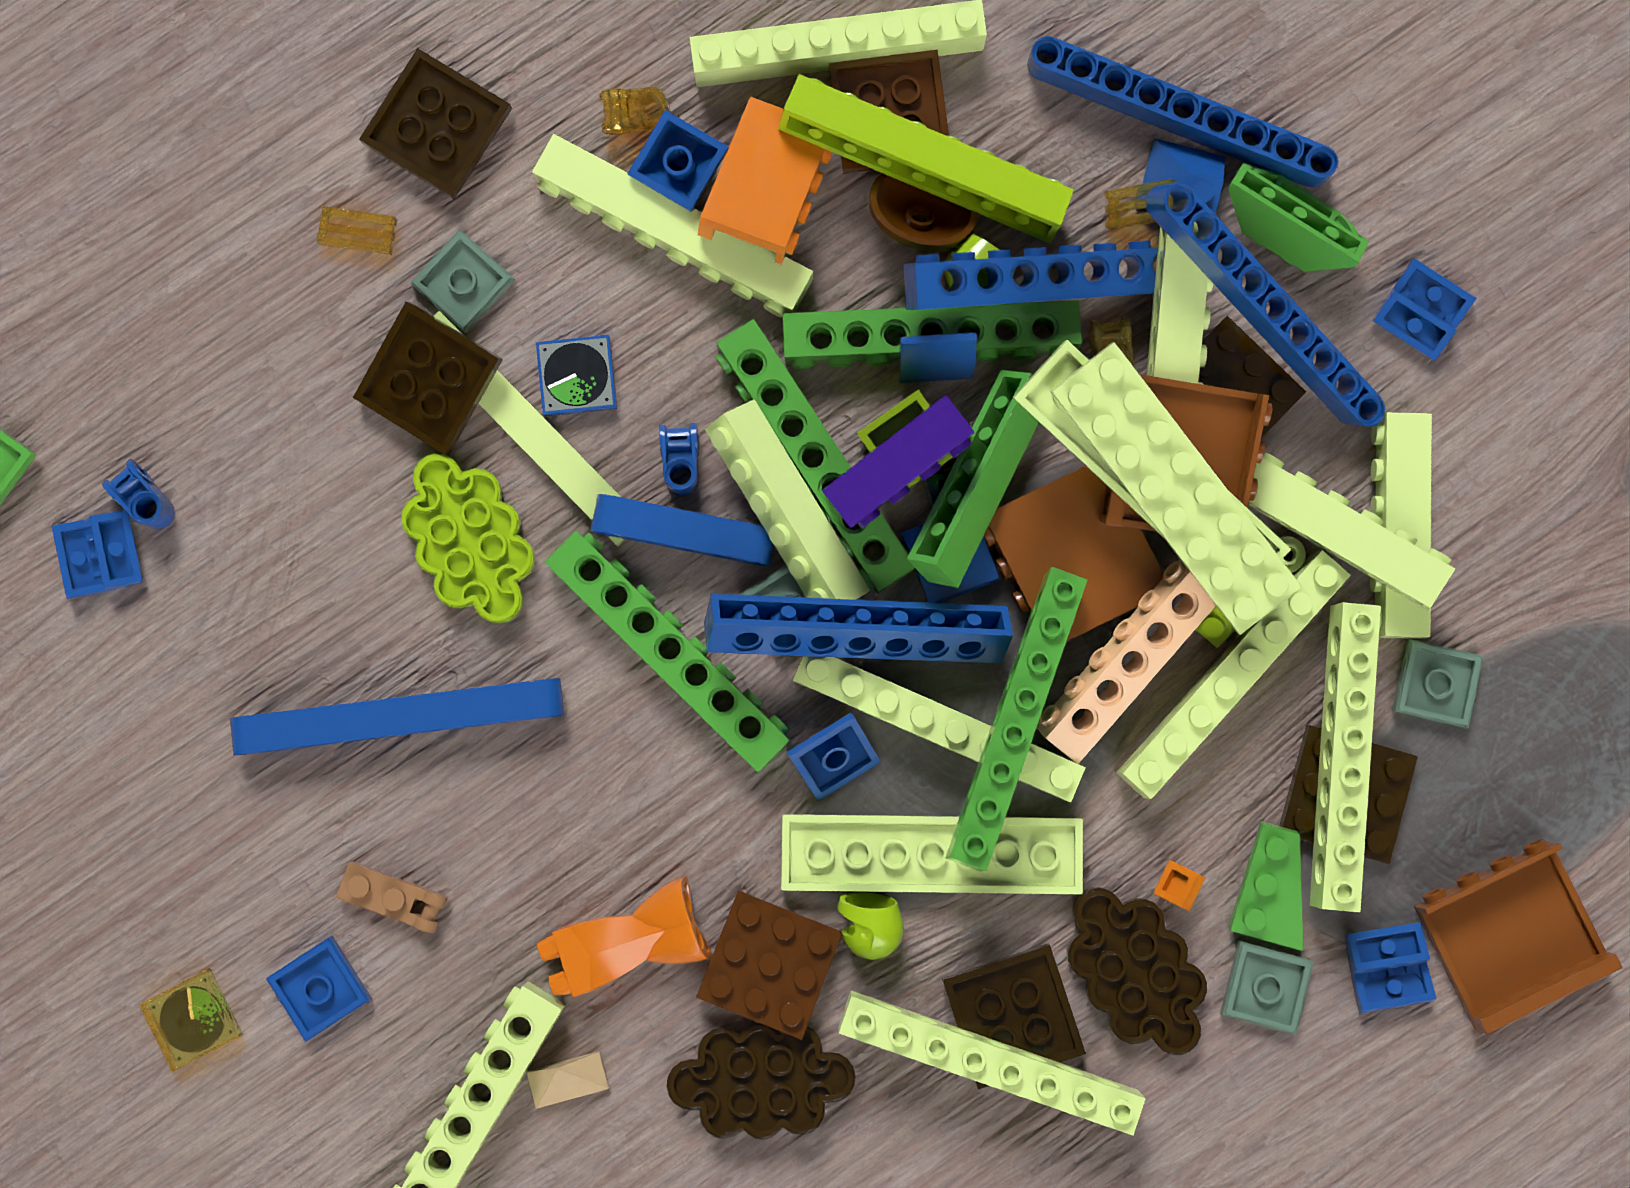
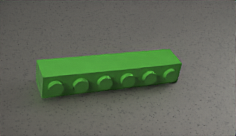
M1000 371L972 427L975 433L968 437L972 444L958 455L907 557V560L928 582L958 588L1039 423L1012 398L1033 376L1032 373Z

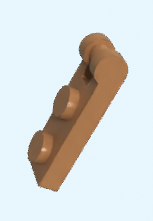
M351 861L347 865L335 898L412 925L419 930L435 933L439 923L436 920L440 908H444L448 897ZM417 899L426 903L422 914L413 912Z

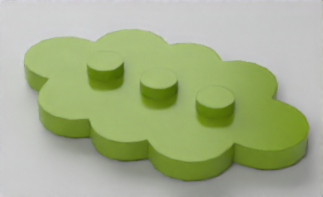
M434 453L425 456L418 462L413 473V482L418 495L406 503L401 515L404 531L409 537L418 541L415 552L417 564L422 570L435 575L434 589L442 603L459 609L474 605L480 616L492 623L502 624L513 620L520 613L524 600L518 582L530 575L535 564V554L532 546L527 540L518 536L521 526L518 512L514 507L501 501L503 492L501 484L492 473L478 468L462 472L456 461L444 454Z

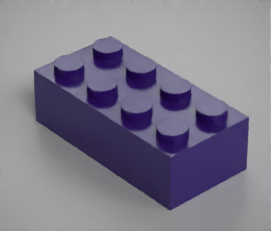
M945 395L823 489V493L850 528L857 523L863 528L880 515L877 507L887 500L893 505L908 494L911 490L907 484L916 477L920 476L924 481L941 468L938 461L948 453L952 457H956L972 444L968 437L975 432L948 396Z

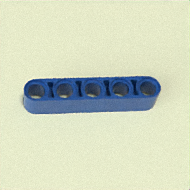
M597 494L590 530L602 535L767 567L770 566L774 546L762 525L606 494Z

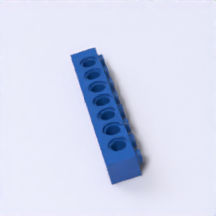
M1151 241L1128 242V250H1116V243L1094 244V252H1082L1081 245L1059 246V254L1046 255V247L1023 249L1024 256L1011 257L1010 249L988 251V259H975V252L952 253V261L939 262V254L917 255L916 263L904 264L906 310H925L1154 293L1156 273L1153 265L1158 255V248H1151ZM1122 260L1126 262L1128 268L1124 278L1119 273V264ZM1087 262L1093 267V275L1090 280H1087L1084 275V267ZM1052 264L1057 267L1059 273L1055 283L1050 280L1048 274ZM1017 266L1022 269L1024 275L1023 281L1019 286L1013 280V272ZM982 268L988 274V283L984 288H981L977 282V274ZM946 270L953 279L952 286L948 291L941 285V276Z
M711 593L704 620L706 653L1002 663L1013 638L1008 607L992 605Z

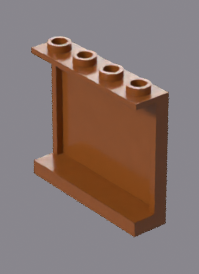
M1139 374L1227 490L1248 508L1249 501L1254 500L1257 492L1258 481L1254 478L1256 463H1261L1265 451V443L1261 441L1263 426H1268L1272 414V404L1268 403L1269 395ZM1106 485L1100 517L1102 523L1117 527L1128 526L1156 531Z
M1086 465L997 508L983 536L987 546L994 545L1000 557L995 562L1004 580L1010 578L1016 589L1012 596L1021 613L1027 611L1029 617L1044 574L1051 567L1087 579L1067 641L1138 607L1142 596L1148 591L1154 590L1163 579V572L1140 528L1105 525L1100 521L1106 484Z
M1544 839L1530 842L1523 846V853L1513 858L1511 855L1497 858L1489 863L1491 869L1480 874L1474 871L1462 875L1456 879V886L1447 890L1437 888L1429 891L1422 896L1423 902L1414 905L1474 1029L1485 1034H1489L1623 968L1617 955L1605 950L1557 854V851L1563 849L1561 843L1545 842Z

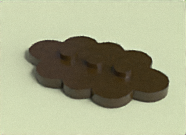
M1091 887L1084 890L1083 894L1076 898L1073 905V917L1080 932L1069 942L1067 961L1070 968L1079 977L1087 980L1086 995L1089 1002L1096 1009L1108 1013L1110 1028L1121 1041L1128 1044H1141L1152 1038L1154 1043L1168 1054L1183 1055L1190 1052L1198 1044L1201 1037V1025L1193 1010L1205 999L1207 981L1204 974L1195 965L1187 962L1188 947L1185 940L1179 934L1165 929V918L1161 909L1147 899L1133 898L1121 903L1113 892L1102 887Z
M756 1023L747 1027L740 1035L727 1028L711 1030L702 1038L699 1044L698 1059L685 1060L674 1066L668 1075L666 1087L668 1095L674 1104L682 1109L700 1111L703 1127L714 1137L727 1139L735 1137L744 1130L755 1139L765 1140L775 1136L782 1128L798 1135L814 1131L819 1127L824 1118L825 1103H834L847 1097L855 1085L856 1075L854 1067L848 1058L839 1053L822 1052L820 1038L810 1027L807 1026L801 1040L781 1031L778 1033L775 1029L761 1023Z

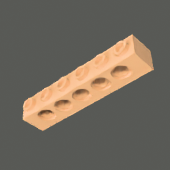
M1180 559L1167 567L1163 574V579L1154 590H1150L1142 596L1135 612L1128 619L1121 621L1117 625L1109 642L1092 654L1089 659V665L1084 671L1067 683L1064 694L1059 700L1042 712L1039 719L1040 722L1036 728L1048 741L1075 763L1079 764L1216 606ZM1183 593L1181 603L1172 608L1173 599L1178 594ZM1158 622L1156 632L1147 636L1148 628L1153 623ZM1134 651L1131 661L1122 664L1124 655ZM1109 680L1108 687L1103 692L1097 693L1099 684ZM1085 709L1083 716L1079 720L1072 721L1076 711Z

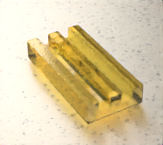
M1170 178L1105 191V199L1109 200V205L1105 206V213L1109 214V220H1106V228L1114 230L1156 222L1149 212L1119 218L1120 212L1147 208L1146 198L1119 203V200L1148 195L1149 191L1155 186L1177 183V181ZM1171 194L1168 197L1170 209L1173 207V197Z
M322 206L317 243L324 246L392 255L393 248L391 244L395 238L394 227L397 225V219L395 216ZM329 218L385 225V231L329 223ZM327 232L383 239V243L327 236Z

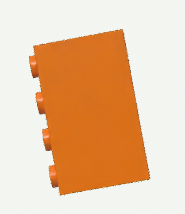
M750 97L700 216L697 235L712 240L715 230L775 252V263L782 265L786 253L793 255L800 237V234L795 232L798 223L805 225L812 206V203L807 202L809 194H817L824 175V173L819 172L821 163L828 165L833 152L779 130L778 127L783 108Z

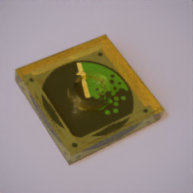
M210 968L139 1004L171 1072L243 1035Z

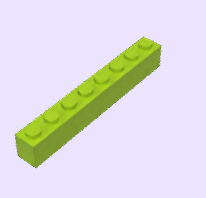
M801 74L798 75L786 102L778 127L783 132L1048 243L1052 242L1059 230L1074 189L1064 186L1058 180L1045 178L1029 171L1022 165H1014L996 157L989 151L976 149L962 143L953 136L938 133L920 122H912L893 114L887 108L874 106L858 99V97L851 93H843L825 85L818 79L808 78Z

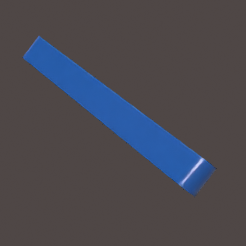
M1041 37L1032 46L1027 66L1028 71L1034 78L1258 168L1279 173L1288 180L1310 188L1323 185L1338 168L1339 160L1335 151L1309 138L1055 37ZM1047 53L1052 56L1054 62L1044 64L1039 61L1037 55ZM1076 66L1082 67L1087 71L1088 76L1083 78L1077 77L1072 73L1071 68ZM1115 80L1121 85L1122 89L1120 91H1111L1105 85V81ZM1143 93L1150 94L1155 99V104L1148 105L1143 103L1139 95ZM1183 107L1189 113V118H1179L1174 113L1173 108ZM1215 120L1219 122L1223 131L1214 132L1209 128L1207 121ZM1242 134L1252 135L1256 139L1257 145H1247L1242 139ZM1276 147L1287 149L1291 158L1286 160L1279 157ZM1310 161L1320 162L1324 167V173L1314 171Z
M1185 183L1164 184L1152 188L1146 198L1147 211L1151 217L1338 420L1344 424L1368 427L1375 426L1381 422L1385 414V404L1379 394L1198 194ZM1170 194L1173 197L1172 209H1170L1168 205V197ZM1194 222H1196L1198 226V232L1196 236L1193 232ZM1219 249L1222 251L1221 262H1219L1217 256ZM1243 276L1246 278L1245 288L1242 286ZM1267 302H1269L1270 306L1268 314L1266 312ZM1291 328H1292V330H1293L1292 339H1290V330H1291ZM1314 355H1316L1315 364L1313 363Z
M553 678L230 718L233 756L557 717L564 716L565 714L561 679Z

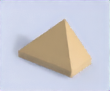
M600 1051L527 1071L536 1109L610 1088Z

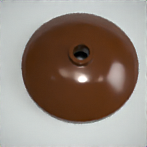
M883 173L875 179L869 193V210L880 229L898 243L918 250L938 251L960 245L972 234L978 219V213Z

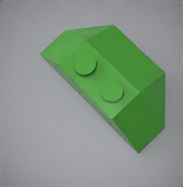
M1243 163L1228 187L1241 232L1251 238L1256 244L1264 246L1283 258L1288 264L1294 265L1304 272L1353 268L1359 263L1369 243L1364 236L1358 234L1355 226L1340 211L1279 173L1262 168H1253L1251 165Z

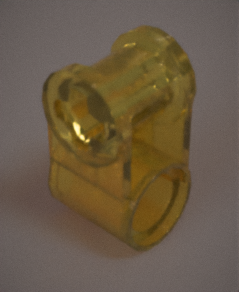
M656 87L608 89L599 93V101L603 103L605 121L601 124V129L605 134L622 135L636 131L653 130L665 110L671 113L665 94ZM649 104H661V108L657 113L652 115L644 113L646 106Z
M1128 316L1121 317L1120 321L1105 323L1090 320L1089 337L1093 355H1097L1109 344L1115 342L1134 367L1132 332Z

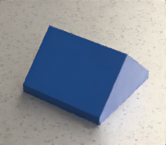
M852 712L787 752L817 801L881 762Z

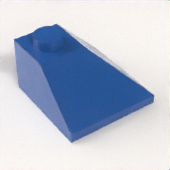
M665 110L627 174L692 212L729 147Z
M1154 138L1136 210L1149 213L1146 207V198L1149 191L1155 186L1185 183L1216 214L1224 182L1225 156ZM1171 194L1168 197L1170 209L1173 207V197Z

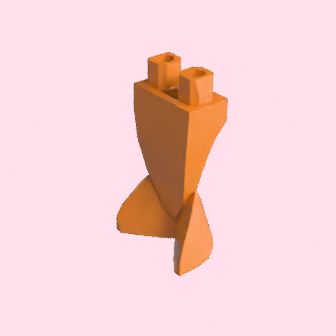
M687 876L677 878L662 886L644 900L633 914L604 916L566 925L553 931L552 935L537 943V948L543 962L560 957L564 971L548 976L549 985L554 996L571 993L572 997H576L590 992L624 975L646 960L664 964H684L704 961L712 957L711 949L694 920Z

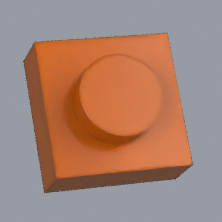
M1169 860L1153 894L1190 911L1206 877Z

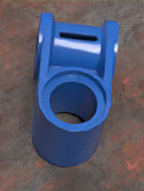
M691 423L690 427L667 428L666 425H659L660 451L666 485L677 496L690 495L696 490L699 483L697 423ZM679 469H686L690 471L691 478L686 484L676 485L671 481L673 473Z
M129 459L126 462L127 467L111 481L105 480L102 483L106 492L137 523L154 529H163L173 521L175 515L173 504L154 484L151 476L133 459ZM156 502L157 511L153 517L148 518L147 508L150 504Z

